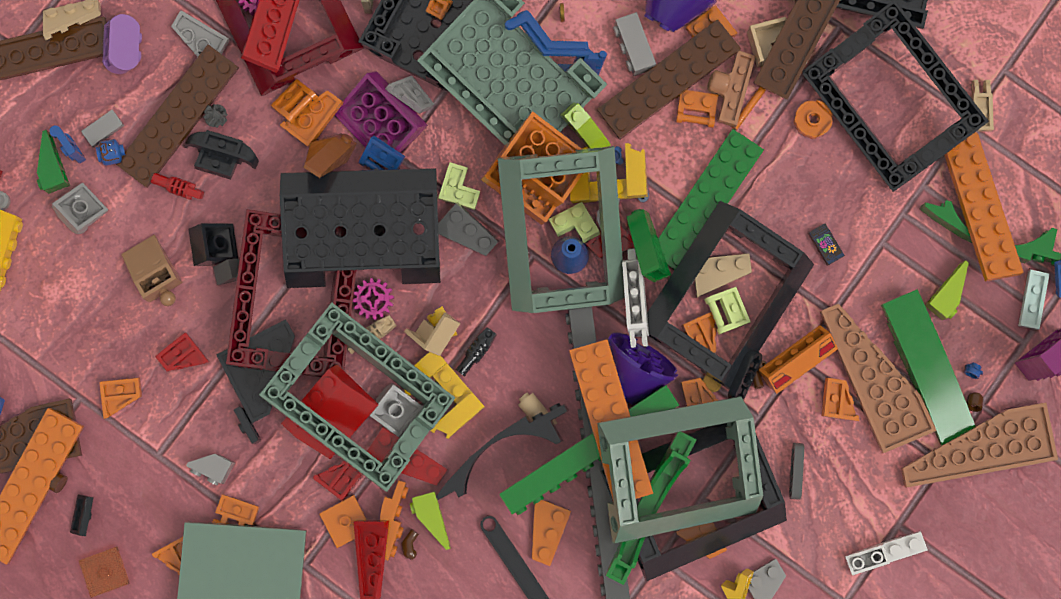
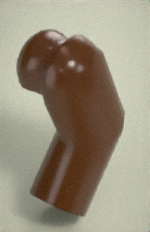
M762 360L759 369L766 365L767 362ZM759 369L753 379L755 389L764 387Z
M413 529L410 530L402 541L403 555L410 560L415 559L417 556L413 542L419 534Z

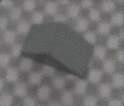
M240 258L228 259L213 267L218 286L237 281Z

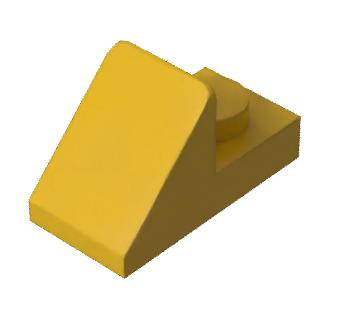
M746 568L742 573H738L735 583L726 580L721 584L727 599H746L754 571Z

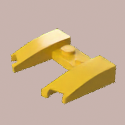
M625 143L626 179H617L618 198L648 197L645 150L642 149L641 152L634 150L629 143ZM590 172L583 173L570 192V201L573 204L598 201L597 181L590 182Z
M429 352L414 365L429 378L434 377L443 389L455 397L454 402L457 404L438 421L435 427L430 430L431 432L435 433L437 429L446 433V438L449 439L485 408L441 355Z

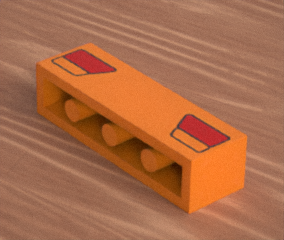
M819 325L761 367L759 372L767 386L778 394L838 350V347L831 333Z

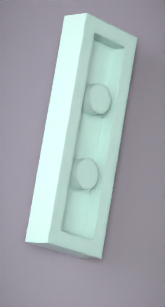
M1035 270L1028 271L1018 326L1034 330L1040 329L1049 273Z

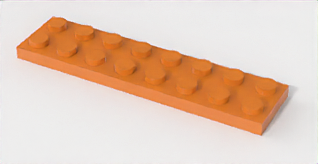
M975 132L944 156L984 281L987 282L1018 276L1024 272L978 132Z
M608 340L569 350L601 462L602 457L597 423L630 417ZM638 440L628 441L635 497L637 499L651 495L653 491ZM602 463L613 499L609 464Z
M47 408L0 494V561L6 565L10 563L49 492L51 480L60 472L84 428L83 425L51 408Z

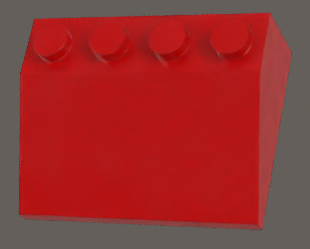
M339 365L329 368L301 400L302 403L348 438L357 431L379 406ZM288 417L281 423L295 438L325 457L332 459L335 455L333 451Z

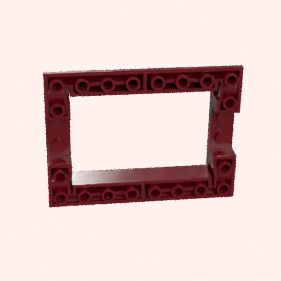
M216 0L242 54L250 29L237 0ZM320 0L336 34L283 58L277 73L244 60L261 96L294 82V76L321 63L329 61V64H332L364 49L358 42L359 37L341 0Z
M246 209L226 364L277 372L291 353L268 351V349L261 348L251 349L248 347L263 234L282 237L281 214ZM343 226L336 227L335 232L338 236L346 235V229ZM299 227L296 230V234L298 237L304 238L307 236V230ZM357 270L334 271L330 304H335L351 317ZM331 334L325 342L323 358L315 355L300 375L322 377L329 368L335 365H339L345 370L347 345Z

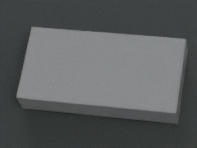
M110 110L81 132L94 148L99 142L104 141L124 127V124L116 113Z

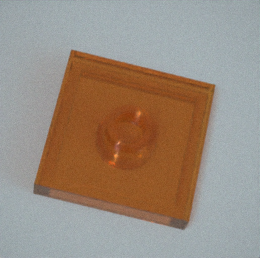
M118 547L79 560L91 598L130 584Z

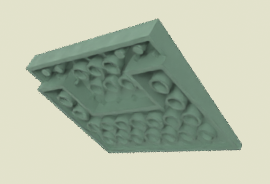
M185 522L177 599H300L307 530L212 522Z

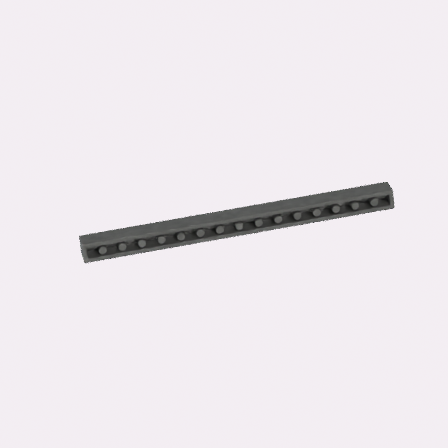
M592 306L568 309L565 319L566 325H570L571 332H568V342L573 344V349L596 343ZM574 370V371H572V372H573V380H574V382H577V383H578V380H577V377H576V374H575V370ZM578 384L575 396L576 401H580L581 409H577L578 419L583 422V428H580L581 440L592 434L593 431ZM597 459L593 462L594 466L585 471L586 478H590L591 486H587L588 496L593 499L590 512L591 517H595L596 525H592L594 537L598 538V545H595L596 557L600 556L601 564L597 565L599 576H603V584H600L601 596H605V599H630L628 578L625 584L622 585L605 576L619 543H612L607 503L613 501L600 472L604 470L602 462Z

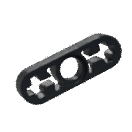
M751 349L745 354L728 391V399L735 397L745 399L763 357L761 353Z

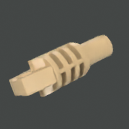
M389 315L369 325L366 329L381 339L394 329L396 324ZM347 346L349 352L353 354L355 351Z

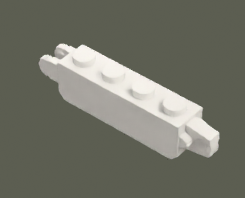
M628 249V260H623L622 266L627 329L631 348L636 347L635 337H642L643 346H648L647 336H649L644 276L641 273L635 249Z

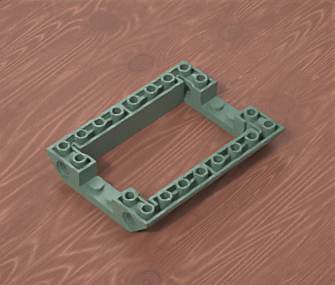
M614 146L575 150V153L539 157L537 154L498 158L512 311L540 313L609 305L625 298ZM596 172L605 282H586L584 287L549 290L548 287H542L531 291L521 179Z
M333 303L328 306L259 394L261 398L385 492L389 490L410 461L411 455L428 432L435 427L455 399L453 395ZM331 334L424 404L382 462L378 461L288 392L289 388L298 379Z
M742 397L597 423L602 463L609 464L614 502L607 504L612 543L615 544L756 513L763 498L754 417ZM727 423V439L735 440L739 476L732 477L736 497L638 517L628 441Z

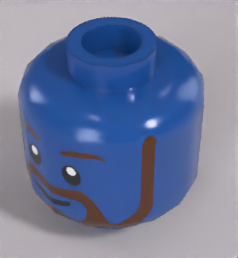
M116 139L101 141L98 147H95L98 161L102 162L105 166L120 163L122 156L125 155L123 144L119 145Z

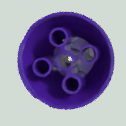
M646 0V13L644 16L651 21L660 22L659 26L663 29L675 32V30H679L715 5L717 0Z
M612 333L608 338L627 403L635 406L677 378V368L653 347L648 345L645 348L636 343V347L631 348L629 335L623 333Z

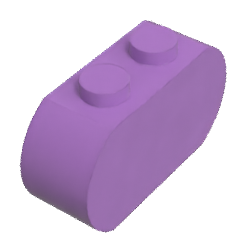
M120 14L104 25L102 63L112 73H127L140 62L141 51H139V44L142 40V34L140 33V25L133 17Z

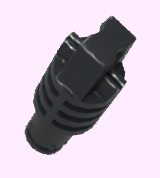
M486 327L466 350L465 358L455 370L465 377L474 363H479L489 350L497 334Z

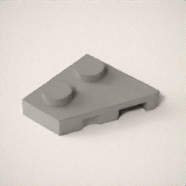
M413 76L393 82L385 88L389 93L419 114L431 109L435 105Z

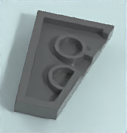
M458 202L438 223L439 235L485 256L499 242L492 233Z

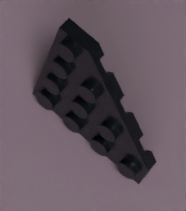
M285 319L250 337L248 348L268 349V351L290 353L295 335ZM228 349L216 355L251 423H254L270 414L272 405L261 398L259 394L277 372L227 365Z

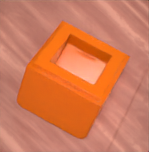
M430 0L426 12L442 20L453 1Z

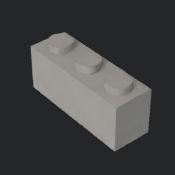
M637 12L616 19L613 31L615 37L620 39L619 47L621 53L627 57L626 66L628 71H632L633 76H636L656 66Z

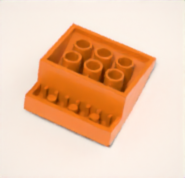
M532 111L496 157L481 180L501 195L498 158L537 154L538 157L575 153V150L582 148ZM583 173L521 179L524 212L543 225L556 207L564 203Z

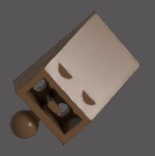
M156 235L149 237L122 254L133 282L143 299L152 302L160 297V302L164 306H171L175 303L176 297L170 290L183 282Z

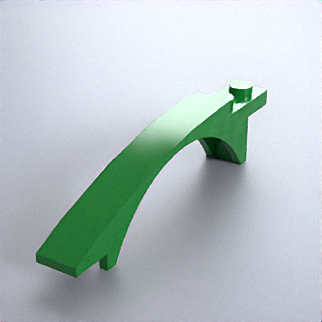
M945 200L940 206L930 203L921 205L920 210L932 220L960 238L972 243L968 228L962 223L955 212L952 201ZM1050 228V230H1046L1032 242L1015 245L1020 262L1025 264L1031 261L1032 258V261L1039 263L1046 261L1050 262L1051 266H1054V262L1061 260V253L1053 251L1058 229Z
M676 432L660 465L657 466L650 479L653 494L641 497L637 505L638 517L657 513L672 485L689 465L691 460L687 457L696 439L683 432ZM645 537L620 542L605 576L624 585L632 568H635Z

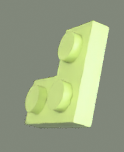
M449 163L438 199L452 204L458 202L462 207L475 210L480 191L463 186L468 171L467 167Z
M583 202L549 218V223L558 237L573 229L577 231L583 243L600 235L599 229Z

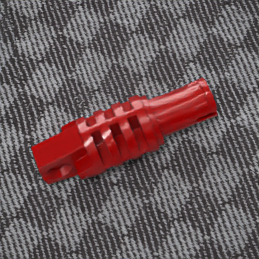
M154 173L151 179L152 184L166 188L169 193L191 200L192 197L203 199L205 193L195 188L196 184L174 176L169 178Z

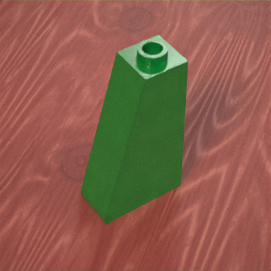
M644 209L634 210L631 215L627 216V221L642 275L652 282L671 276L650 214Z

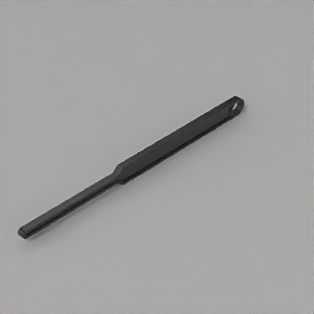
M493 516L484 517L480 524L482 531L527 598L549 599L496 518ZM488 518L493 519L496 524L492 531H487L483 527V522Z

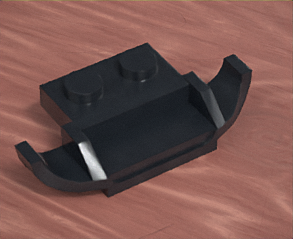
M209 130L191 134L184 144V148L195 147L200 152L194 164L195 169L230 180L237 164L241 165L244 162L253 169H256L259 162L253 150L243 143L242 140Z

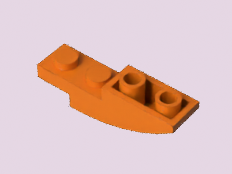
M398 480L393 498L384 497L380 520H389L385 560L387 561L391 557H395L398 546H395L397 538H401L404 527H401L402 522L396 521L395 518L400 517L403 506H400L402 498H406L409 488L406 487V482Z

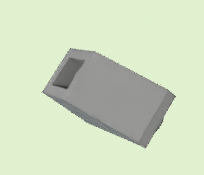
M212 454L188 462L186 466L191 468V473L199 477L203 474L208 477L207 481L218 485V483L225 484L235 462L219 454Z

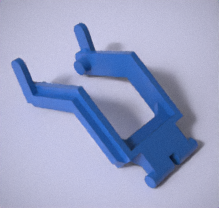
M527 10L518 13L516 17L505 22L507 30H513L521 26L543 56L575 57L574 62L581 58L595 73L600 74L607 56L606 51L593 53L588 47V42L551 41L532 14ZM572 64L558 65L566 71Z

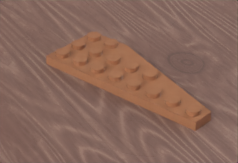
M839 304L820 311L827 330L831 333L838 347V355L881 452L886 453L937 431L919 392L898 372L883 352L871 342L865 332L854 323V320Z
M1047 403L1006 409L902 467L904 486L906 488L1058 460Z

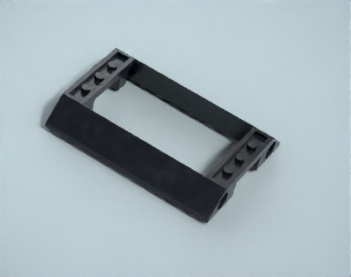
M895 0L863 23L864 26L834 49L831 48L802 71V74L892 192L910 181L989 122ZM890 29H893L961 117L959 121L948 127L899 165L831 77L832 74Z
M719 201L648 310L649 337L668 350H674L701 368V372L729 390L745 354L751 349L757 352L760 351L814 264L803 251L741 209ZM728 228L739 238H747L772 255V260L779 265H784L790 269L787 270L729 362L668 322Z
M727 423L707 426L688 434L696 439L688 456L728 440L726 434ZM757 435L756 441L763 498L760 505L763 510L660 553L653 535L645 537L638 557V564L646 582L787 521L784 498ZM671 442L642 453L647 473L656 470L657 466L660 465ZM601 470L600 472L611 496L605 472Z

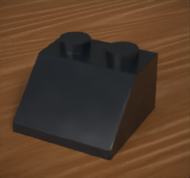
M201 223L188 229L194 266H213L228 259H238L233 224Z

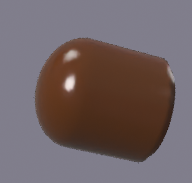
M973 392L968 395L967 406L972 412H979L983 408L984 398L980 393Z

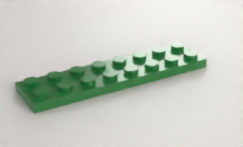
M734 129L727 136L658 238L667 265L673 270L676 269L719 201L729 203L764 151L763 148Z

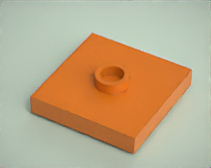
M355 495L319 513L336 548L355 539L353 521L367 520Z

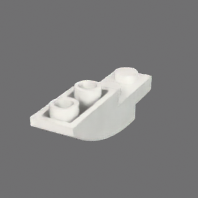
M921 531L879 543L845 557L851 574L855 575L928 551Z

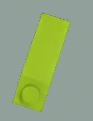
M573 102L560 114L563 120L589 149L609 147L611 145L579 103Z
M966 260L957 266L925 304V307L941 320L951 319L958 311L956 308L960 304L969 264Z
M436 492L412 498L413 502L410 503L412 514L416 513L417 518L446 550L451 549L440 506L436 498Z

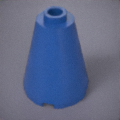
M567 236L559 239L554 244L551 251V259L557 270L567 274H574L580 272L587 265L589 251L581 239Z

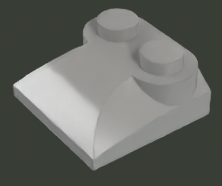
M81 183L52 203V208L58 218L76 234L84 233L88 226L108 212V209L84 183Z
M391 383L376 398L375 401L379 406L370 416L399 437L423 406L398 386Z

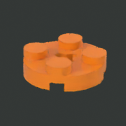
M806 101L797 109L793 122L800 134L810 139H816L825 135L831 128L833 122L832 112L822 101ZM816 115L818 123H811L809 116L813 117Z

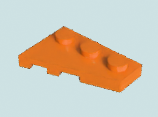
M327 90L318 96L315 101H311L295 118L293 124L284 121L280 126L309 147L310 143L319 137L344 102Z
M544 500L535 504L532 545L533 560L548 566L551 565L571 511Z

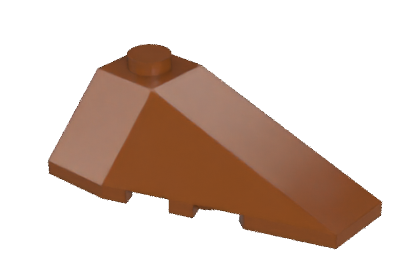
M342 133L317 139L309 145L303 168L320 178L347 163L357 143L353 141L351 136Z

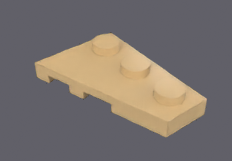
M85 0L44 10L43 36L45 40L52 38L51 34L61 31L63 33L67 31V27L75 23L81 25L100 16V1Z
M739 254L708 258L694 280L696 298L752 272L750 255Z

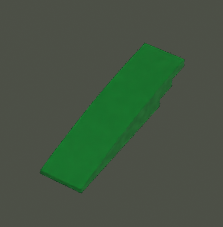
M918 289L882 304L881 307L889 322L887 325L895 340L893 343L915 390L919 392L937 430L935 434L940 445L942 446L976 427L947 354Z

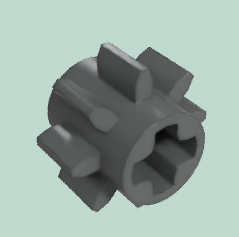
M219 104L208 105L204 110L205 122L209 126L218 128L219 125L223 126L226 123V116L228 114L223 106Z

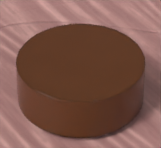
M58 473L51 480L49 489L54 493H59L67 483V476Z

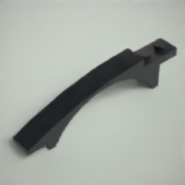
M555 404L549 408V413L544 415L541 412L532 417V422L528 416H525L495 435L470 456L447 481L436 496L437 500L454 491L458 498L467 494L468 480L475 462L487 448L503 438L514 435H533L547 439L555 444L562 442L563 439L552 420L569 411L566 404Z

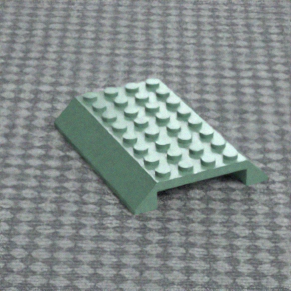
M473 0L417 61L504 145L508 143L532 111L561 132L567 123L560 114L573 102L579 103L583 108L606 87L607 83L581 58L564 71L549 56H543L520 27L513 30L505 28V22L511 19L525 4L522 0Z

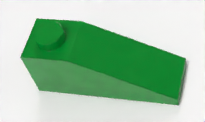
M44 130L42 131L37 175L39 179H37V184L41 190L50 194L69 187L70 183L53 136L50 132Z

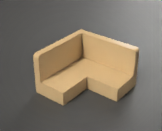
M786 17L749 27L747 35L752 53L756 56L755 63L757 67L763 65L786 21Z
M444 312L436 327L430 322L423 320L416 332L407 328L404 332L424 350L440 356L460 323L450 314Z

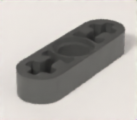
M793 443L789 485L790 499L800 500L802 496L804 443Z

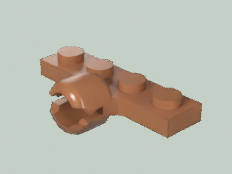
M739 51L735 55L731 73L727 74L715 70L711 74L707 90L723 98L717 122L732 127L737 126L755 55Z

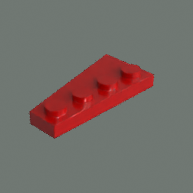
M383 427L367 452L382 462L399 437ZM416 449L401 473L438 486L448 469Z
M356 520L353 522L360 599H380L389 520Z

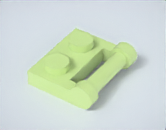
M736 287L704 299L706 305H709L718 327L716 329L718 335L750 323ZM717 300L721 303L729 323L728 325H725L715 302Z

